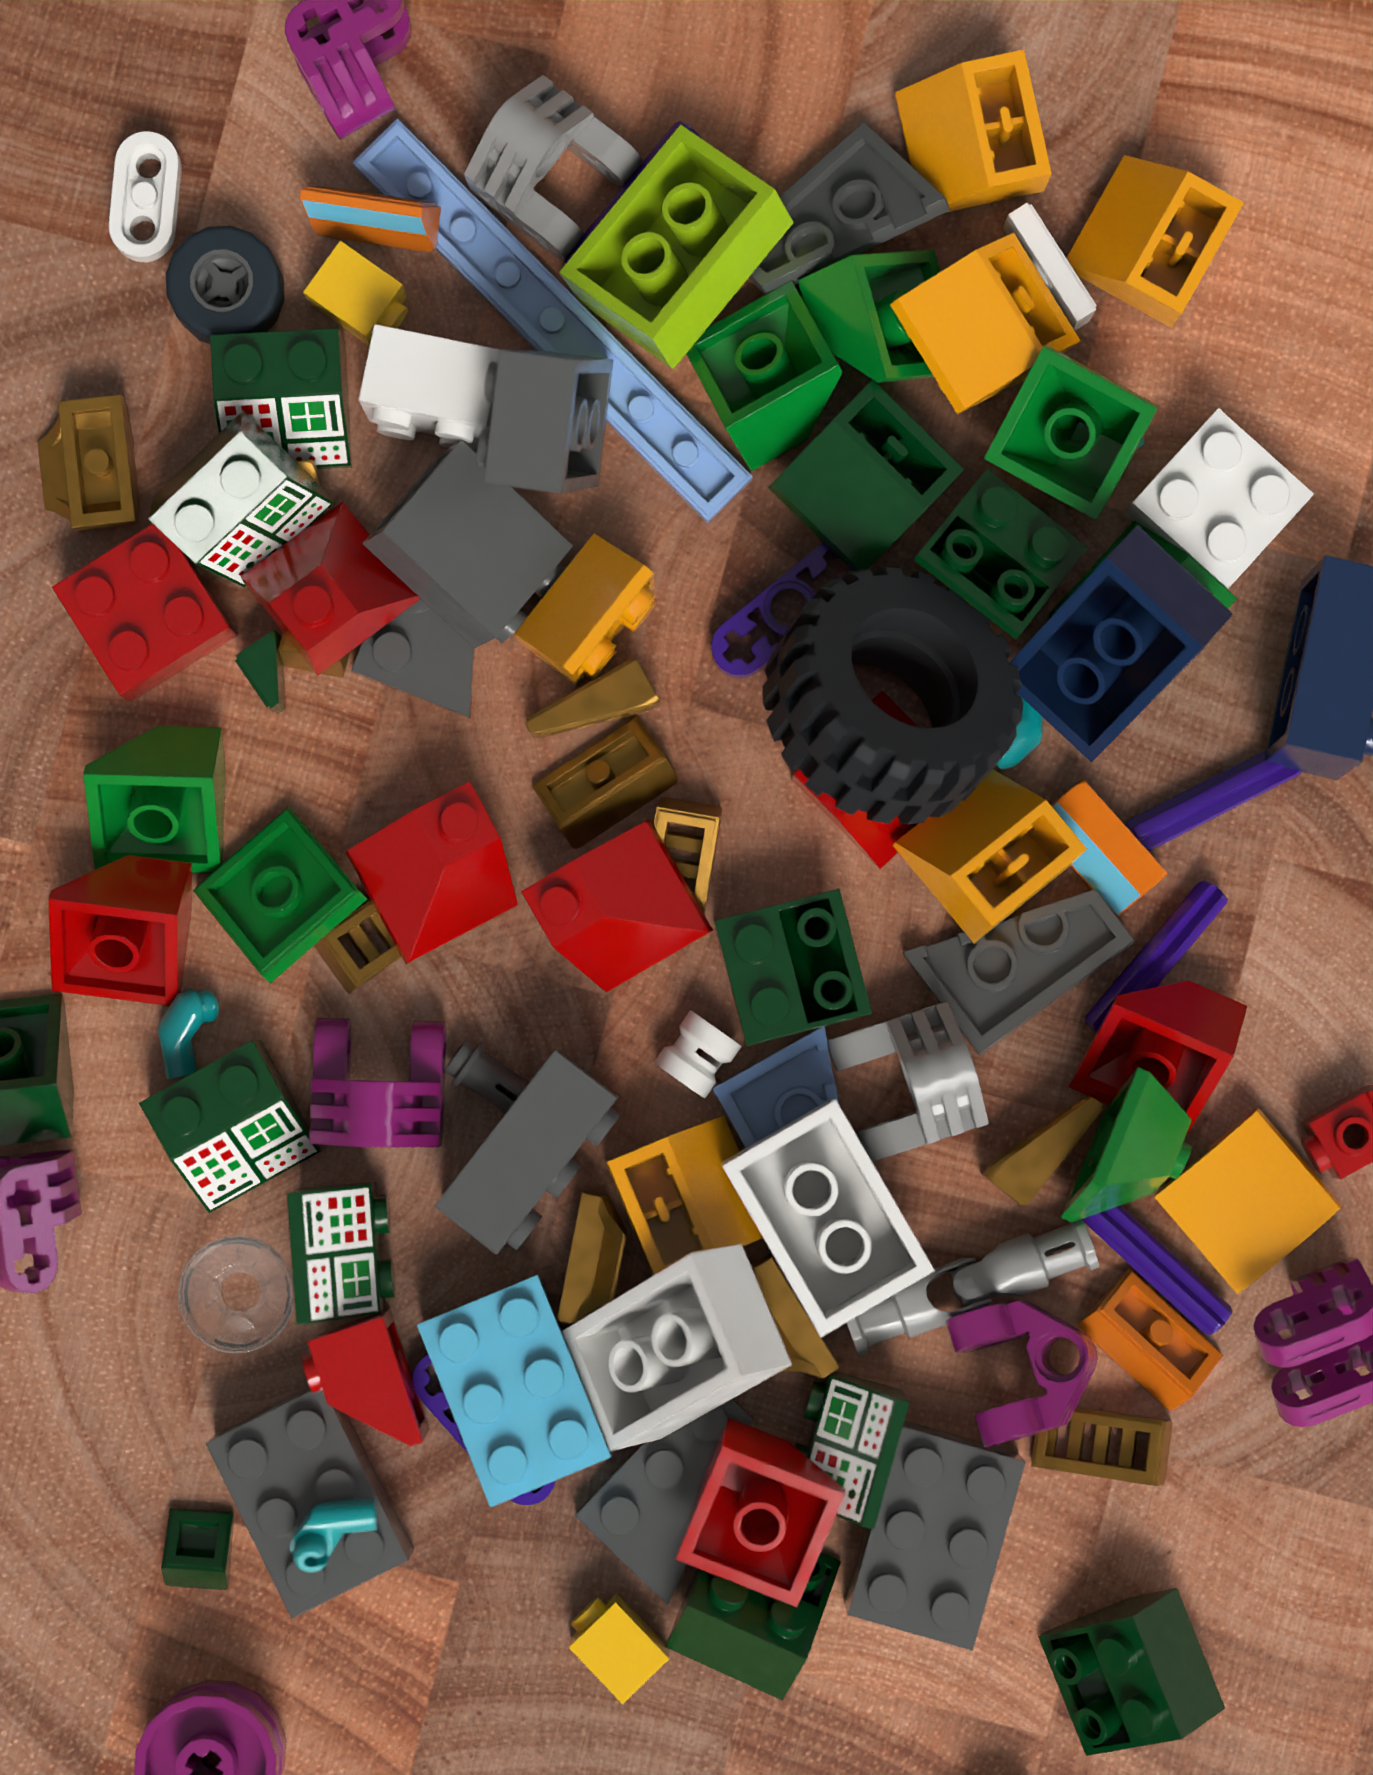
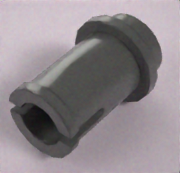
M465 1040L444 1070L454 1077L451 1084L457 1087L460 1082L499 1108L503 1114H506L516 1099L496 1086V1084H501L519 1097L530 1081L526 1078H521L483 1051L485 1044L482 1042L475 1046L468 1040Z

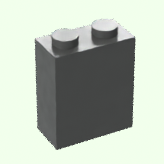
M460 440L439 454L362 544L475 649L495 638L500 643H503L521 626L527 617L521 608L533 593L538 597H542L548 592L565 570L559 562L573 545L512 487L484 483L485 468L478 466L477 454L463 440Z

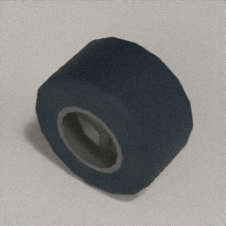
M231 225L206 227L188 236L173 252L166 271V294L176 317L199 341L210 344V335L268 332L278 321L285 301L284 278L269 248L253 233Z

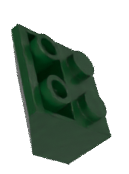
M872 379L768 488L852 571L868 569L927 510L964 469Z
M986 469L914 560L1010 636L1017 639L1088 547L994 473Z
M840 889L714 921L746 1046L872 1014Z
M820 1552L797 1607L697 1568L682 1601L665 1647L783 1701L808 1658L841 1561Z
M1177 1588L1127 1598L1050 1629L1038 1636L1086 1756L1181 1740L1225 1709Z

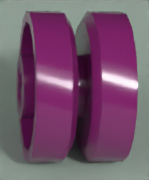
M205 1680L177 1692L158 1710L148 1723L135 1751L134 1775H281L285 1768L286 1737L278 1714L259 1693L235 1681ZM211 1750L217 1753L221 1760L218 1765H211L203 1757Z

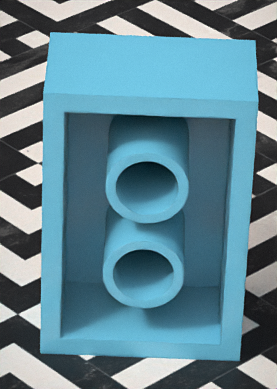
M540 1275L526 1279L417 1325L490 1508L612 1457V1452L609 1451Z

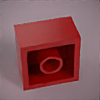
M154 524L146 527L52 586L55 594L117 693L129 702H133L238 636L191 559Z

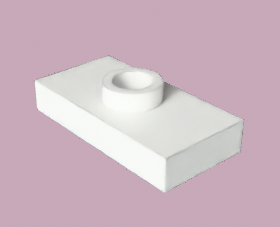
M1025 203L1008 214L1003 229L1007 235L1015 233L1074 331L1090 322L1097 305L1032 204Z

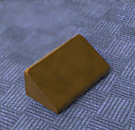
M636 716L531 786L571 847L577 849L673 787L678 782V777L667 758Z

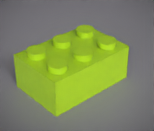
M680 124L559 273L581 304L671 369H674L794 222L774 188Z

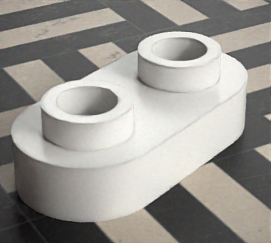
M138 132L125 139L117 150L114 164L109 233L119 251L127 258L137 262H151L164 256L171 248L176 234L182 172L181 160L172 143L166 137L155 132ZM149 159L161 162L160 172L155 177L144 178L140 176L139 170L143 162ZM143 221L152 222L155 225L153 236L145 241L136 240L133 236L135 227Z

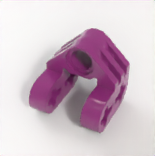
M304 0L290 10L285 20L284 32L300 74L339 140L396 109L375 67L400 53L407 46L411 38L412 26L404 6V0ZM317 17L320 23L308 30L306 22L310 18ZM393 28L394 35L384 40L381 34Z
M317 1018L314 1034L313 1079H311L312 1105L310 1107L311 1130L309 1144L355 1147L442 1146L445 1106L446 1022L413 1020L410 1047L409 1082L350 1080V1018Z
M55 1150L0 1156L1 1288L10 1292L37 1293L46 1289L54 1280L58 1270L54 1226L66 1224L82 1214L74 1150ZM24 1253L32 1254L34 1259L33 1266L27 1267L24 1273H16L15 1261L24 1258Z
M1349 1257L1290 1280L1294 1295L1263 1308L1255 1317L1253 1324L1261 1356L1266 1362L1276 1367H1283L1274 1376L1271 1384L1280 1417L1284 1422L1292 1426L1308 1427L1373 1403V1285L1360 1260ZM1288 1329L1293 1335L1290 1338L1282 1339L1278 1332ZM1365 1366L1371 1373L1360 1376L1356 1368ZM1306 1389L1307 1393L1311 1396L1300 1400L1295 1392Z
M1018 1300L1009 1304L991 1305L946 1320L954 1350L958 1353L978 1351L1029 1335L1030 1339L1026 1348L1037 1383L1047 1390V1395L1013 1402L974 1415L984 1447L1005 1444L1068 1425L1095 1371L1098 1361L1097 1347L1090 1336L1029 1301ZM1061 1338H1068L1073 1341L1079 1350L1080 1356L1078 1366L1067 1375L1057 1372L1050 1362L1049 1354L1051 1347Z

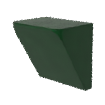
M273 630L235 655L237 658L235 662L265 706L273 713L279 714L286 709L284 665L279 653L282 637Z
M170 1508L161 1565L165 1585L212 1590L228 1589L234 1513Z

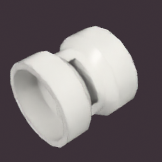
M690 1010L679 1025L681 1035L674 1045L664 1047L654 1063L691 1090L706 1098L716 1084L715 1073L720 1065L731 1062L742 1046ZM698 1048L703 1050L701 1055L695 1053Z

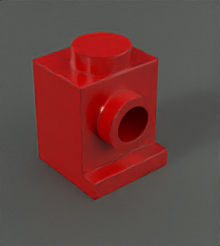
M1366 1085L1301 1122L1309 1135L1301 1140L1302 1146L1309 1160L1320 1174L1328 1170L1332 1178L1342 1180L1373 1162V1085ZM1356 1123L1362 1128L1364 1139L1358 1147L1349 1148L1344 1143L1343 1132L1348 1125Z

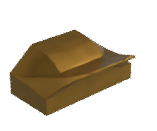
M120 394L59 401L57 422L37 442L45 510L55 512L67 518L71 523V528L75 531L139 524V491L133 437L125 398Z
M585 1190L582 1192L557 1317L558 1321L575 1324L596 1311L599 1307L614 1300L627 1229L609 1195Z
M771 1254L751 1265L792 1363L791 1366L782 1371L803 1372L815 1377L825 1378L839 1369L837 1361Z

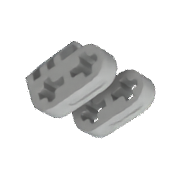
M542 75L510 97L500 107L489 123L464 176L472 192L487 206L547 252L564 261L582 239L584 233L566 214L534 190L535 185L544 178L566 148L609 181L621 187L624 186L640 166L643 159L627 141L594 117L592 111L584 105H578L574 102L571 95L564 90L560 91L551 80Z
M948 1001L827 1040L836 1071L895 1052L898 1054L916 1111L857 1131L859 1141L871 1162L989 1124L977 1073Z

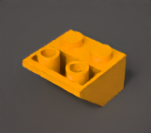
M1024 49L962 62L895 92L894 96L909 164L946 198L950 211L1045 191L1052 173Z
M1124 155L1066 259L1078 277L1172 328L1183 313L1244 202L1189 171Z
M1011 233L976 249L890 304L903 325L906 334L914 343L938 382L941 391L946 395L957 414L1026 380L1045 344L1064 354L1081 341L1015 233Z
M594 533L514 633L516 639L576 687L585 676L593 681L600 677L616 656L617 651L614 650L616 645L612 642L621 630L626 626L634 632L657 602L654 600L656 594L652 592L655 589L654 572Z
M993 769L968 798L961 801L954 810L941 817L929 816L924 822L917 824L892 845L974 944L1065 871L1087 850L1046 799Z
M725 1116L660 1139L610 1160L606 1164L652 1276L690 1253L742 1244L743 1247L764 1238L721 1165V1162L739 1152Z

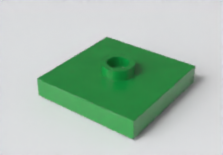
M289 806L193 889V892L256 970L270 984L367 900L365 895Z

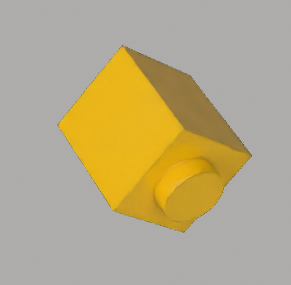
M339 241L303 292L309 305L369 347L374 324L398 329L408 312V308L403 305L407 298L403 284L342 241Z
M618 1593L605 1604L599 1597H596L570 1623L576 1632L570 1638L569 1649L622 1704L669 1660L670 1649L665 1647L666 1644Z

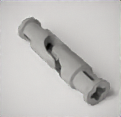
M1081 1219L1073 1223L1069 1221V1224L1035 1237L1025 1233L1001 1242L978 1263H974L977 1261L976 1258H960L934 1267V1272L846 1322L858 1356L867 1355L869 1347L902 1334L913 1338L947 1325V1319L987 1307L992 1302V1299H988V1297H1022L1048 1287L1049 1279L1083 1266H1086L1090 1271L1099 1268L1096 1252L1083 1220ZM1067 1247H1072V1248H1070V1249H1068V1250L1062 1251V1252L1057 1253V1254H1054V1255H1052V1256H1049V1257H1046V1256H1045V1255L1051 1254V1253H1053V1252L1059 1251V1250H1061V1249H1064V1248H1067ZM947 1273L951 1274L954 1294L964 1307L956 1311H940L934 1308L927 1299L928 1287L938 1277Z

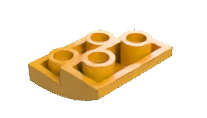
M1259 1108L1213 1142L1206 1153L1182 1171L1177 1180L1171 1179L1154 1196L1237 1295L1291 1253L1341 1209L1342 1206Z

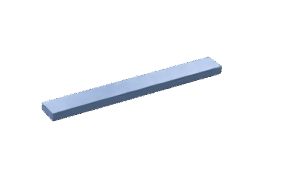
M398 119L352 162L354 168L381 195L438 203L437 206L441 207L435 250L534 350L614 360L606 422L707 524L752 481L753 476Z

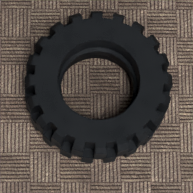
M878 567L874 574H872L870 569H859L846 573L842 579L831 580L821 587L812 600L807 602L770 655L765 669L767 681L762 686L765 710L772 711L766 719L774 742L782 741L785 748L781 752V756L792 772L799 769L808 778L805 786L818 797L824 792L835 799L834 807L851 815L860 810L867 813V820L890 824L896 816H898L899 822L902 824H914L924 822L929 816L941 817L954 810L961 801L968 798L1010 749L1017 736L1016 726L1022 720L1023 711L1022 697L1016 695L1022 688L1017 665H1010L1008 662L1012 652L1003 634L996 636L989 627L992 621L980 611H975L952 589L949 587L944 589L935 585V577L921 572H913L910 577L904 576L902 568ZM852 664H866L879 667L903 680L923 702L929 714L932 728L911 726L883 712L869 699L861 688Z

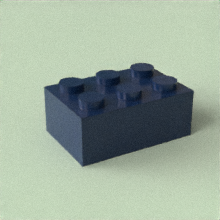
M1137 525L1009 662L1010 665H1017L1022 688L1017 694L1092 763L1199 654L1230 619L1233 613Z
M1325 555L1301 581L1264 760L1281 764L1286 768L1301 770L1303 773L1338 780L1353 768L1359 766L1363 762L1364 755L1369 757L1373 755V566Z

